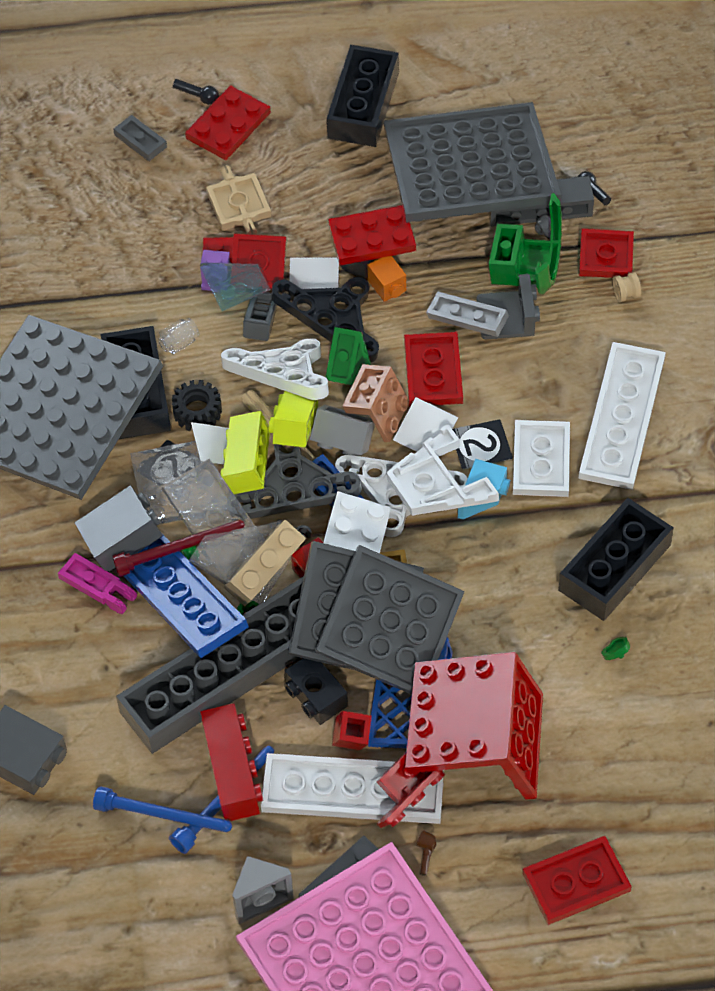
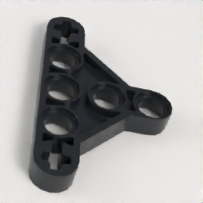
M353 277L341 288L301 289L291 281L283 279L273 284L271 298L276 305L331 343L335 327L362 332L366 348L371 349V351L367 350L370 362L372 363L377 359L379 344L374 338L364 332L360 306L367 300L370 285L365 279ZM352 287H360L364 292L362 294H355L350 289ZM343 302L348 305V308L341 310L336 308L334 304ZM305 303L308 304L311 307V309L308 311H302L297 307V305ZM328 318L332 323L322 325L318 322V319Z

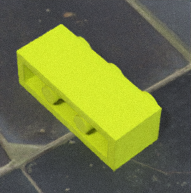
M284 391V394H279L278 405H275L273 417H270L269 433H273V444L306 447L313 428L319 400L307 399Z
M261 411L230 417L229 429H226L227 446L223 450L225 461L224 468L221 469V479L225 485H228L232 495L264 489L270 433L269 426Z

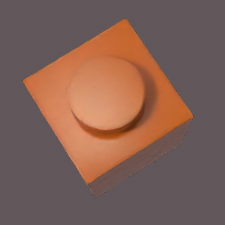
M392 256L380 258L367 265L368 281L384 302L391 298H397L407 291L406 274Z

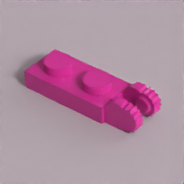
M76 553L58 572L59 579L103 605L106 604L110 609L119 614H123L127 607L122 601L112 596L115 591L130 601H134L137 597V593L121 582L120 578L108 571H104L101 567Z

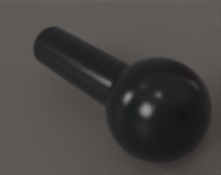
M178 79L174 80L172 88L200 97L201 102L204 104H213L219 97L218 90L213 86L201 88Z
M589 171L581 172L577 177L589 176L593 195L603 205H608L611 202V197L596 184L595 175Z

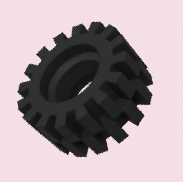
M191 380L189 386L186 383L181 384V389L177 387L175 395L172 396L175 421H178V425L181 428L185 425L187 431H190L192 428L191 422L215 426L216 420H220V413H222L218 389L216 387L212 388V384L209 382L204 386V380H199L198 384ZM194 401L207 403V406L199 411L187 409V405Z

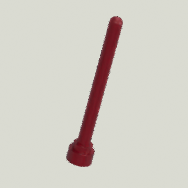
M235 520L130 555V553L124 554L123 552L112 555L119 577L130 574V570L135 569L134 566L241 531L244 529L245 523L242 520Z

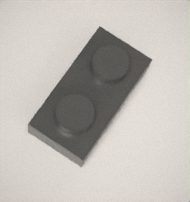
M130 115L113 129L114 136L147 161H151L167 148L165 139L133 115Z

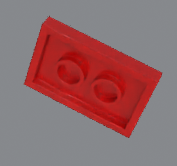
M230 85L185 132L186 139L226 161L270 115L271 107Z
M403 205L328 219V227L339 266L416 251V242L410 222H406Z
M458 332L404 335L409 407H411L415 398H419L433 406L463 404Z
M605 835L527 866L522 870V874L548 925L629 893L632 889Z

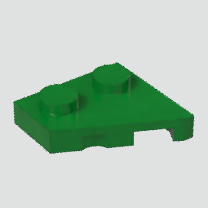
M335 327L325 378L331 382L353 385L362 364L371 365L362 332Z

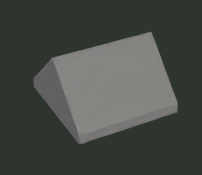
M247 856L232 894L238 924L294 899L292 877L288 868Z

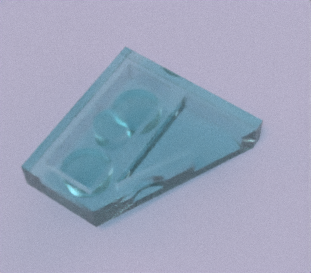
M200 264V268L221 311L270 290L259 264Z

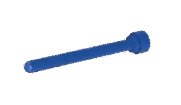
M264 747L253 759L256 771L266 763L267 753L274 754L273 747ZM219 795L200 813L201 815L214 817L222 809ZM189 824L187 827L177 828L169 836V840L178 851L186 854L195 845L196 834L203 827Z
M99 786L93 798L94 810L108 812L117 808L222 832H229L232 829V824L228 820L119 797L112 789Z

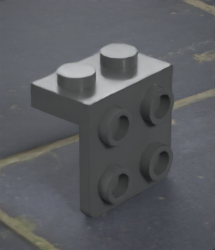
M530 274L519 275L518 291L485 293L477 296V302L506 309L509 314L498 337L481 333L483 339L535 336V322H540L539 306H534V300H537V290L535 284L531 285Z

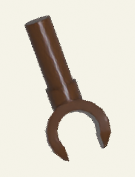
M426 831L421 832L417 841V846L425 849L420 869V875L424 876L428 873L430 857L437 845L435 836Z

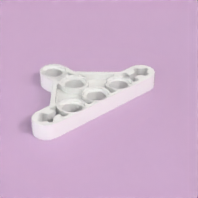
M303 339L287 348L249 352L240 348H230L221 353L222 367L226 371L311 400L323 399L329 395L327 378L312 371L311 364L321 357L320 342L316 339Z
M355 455L340 456L335 463L336 469L341 473L345 472L346 466H351L349 472H354L359 476L362 489L371 501L391 507L389 518L396 519L399 524L394 528L386 527L384 536H399L404 529L406 517L411 515L403 502L399 505L389 502V499L397 495V493L388 482L386 474L387 471L399 462ZM360 467H362V475L359 474ZM377 468L382 471V474L379 477H370L367 472L370 469ZM448 470L455 481L460 483L459 486L461 488L464 487L468 479L467 476L458 471Z

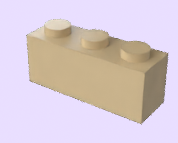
M282 521L226 583L224 588L242 605H247L306 538L288 521Z

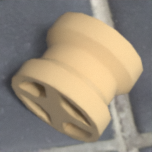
M635 272L629 273L626 277H613V289L618 302H624L630 297L634 299L641 297L640 281Z

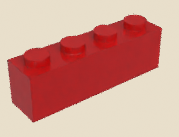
M235 703L200 711L224 820L234 821L259 815L258 802H262L263 797L260 784L254 785L252 778H256L258 775L254 760L248 761L247 755L252 754L249 737H242L241 733L247 731L243 713L237 715Z

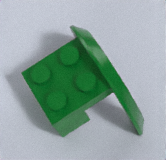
M554 193L551 194L549 203L551 218L550 241L525 239L523 225L497 224L489 259L491 284L518 286L519 275L530 274L531 285H536L540 295L545 294L554 285L559 268L562 242L561 202Z

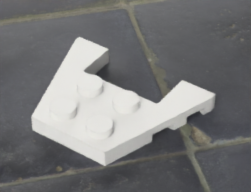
M449 425L441 428L440 434L434 439L431 437L423 443L424 447L415 454L411 452L386 472L388 482L412 516L499 501V493L487 477L461 488L439 459V456L460 448V440Z

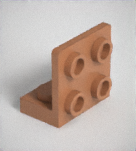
M362 364L342 407L349 414L370 415L383 441L390 442L398 429L404 412L408 408L409 400L390 366Z

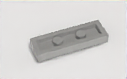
M442 292L436 293L426 312L429 319L496 337L499 336L509 317L506 309Z

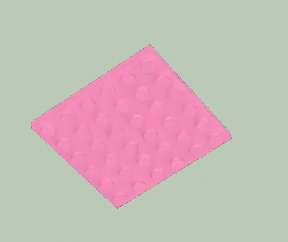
M392 842L236 936V941L268 991H493Z

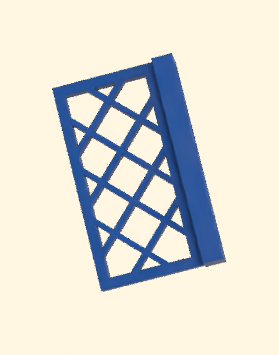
M448 637L438 660L452 659L453 651ZM377 679L371 711L372 718L368 747L407 748L408 739L403 733L409 729L410 720L398 729L390 720L402 711L410 719V712L407 707L411 705L412 695L401 703L394 696L400 689L395 687L388 689L384 682ZM391 698L397 707L384 715L380 710V705ZM385 724L394 731L386 738H376V731Z

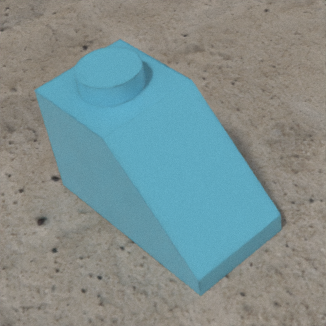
M475 459L465 486L487 477L498 491L500 501L502 495H507L511 480L507 479V467ZM499 501L458 508V518L465 519L498 505Z

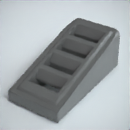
M253 291L243 321V337L262 341L269 340L278 306L272 301V293Z

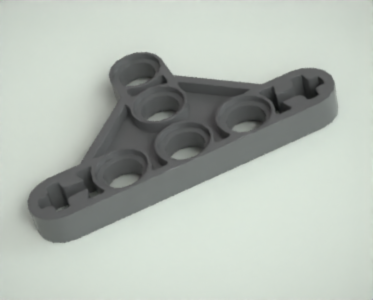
M274 444L276 459L265 472L264 489L231 495L227 500L226 506L233 519L243 521L332 504L337 495L332 484L337 485V491L358 497L362 491V485L359 476L354 472L331 474L302 456L300 447L295 446L290 453H283L280 451L282 445ZM288 467H296L298 469L297 474L293 477L283 475ZM351 481V489L346 490V482ZM324 485L329 488L328 493L324 496H316L314 494L318 486ZM292 491L302 493L301 498L295 502L287 500L288 494ZM265 496H272L274 502L271 506L263 507L260 505L261 499ZM253 499H254V503H255V506H256V508H254V509H253L252 506H251V505H252L251 500H253ZM243 502L242 510L237 511L238 503Z

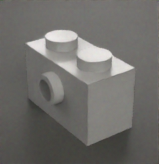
M323 405L317 408L310 440L317 442V446L324 449H333L335 447L343 450L342 453L345 455L359 456L368 452L375 424L371 418L358 414H349L344 410Z

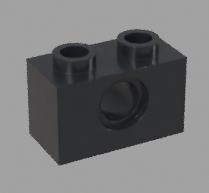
M303 658L285 670L286 683H284L286 691L292 698L297 697L302 703L301 707L304 713L310 719L314 717L320 725L348 707V692L322 662ZM311 688H318V689H320V690L317 691V692H310V691H308V690L311 689Z

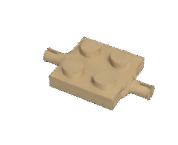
M226 165L225 169L223 166L220 172L224 180L206 187L207 195L221 229L224 231L244 226L246 234L251 235L252 232L253 235H256L257 230L254 222L271 217L270 207L256 174L234 177L231 167Z

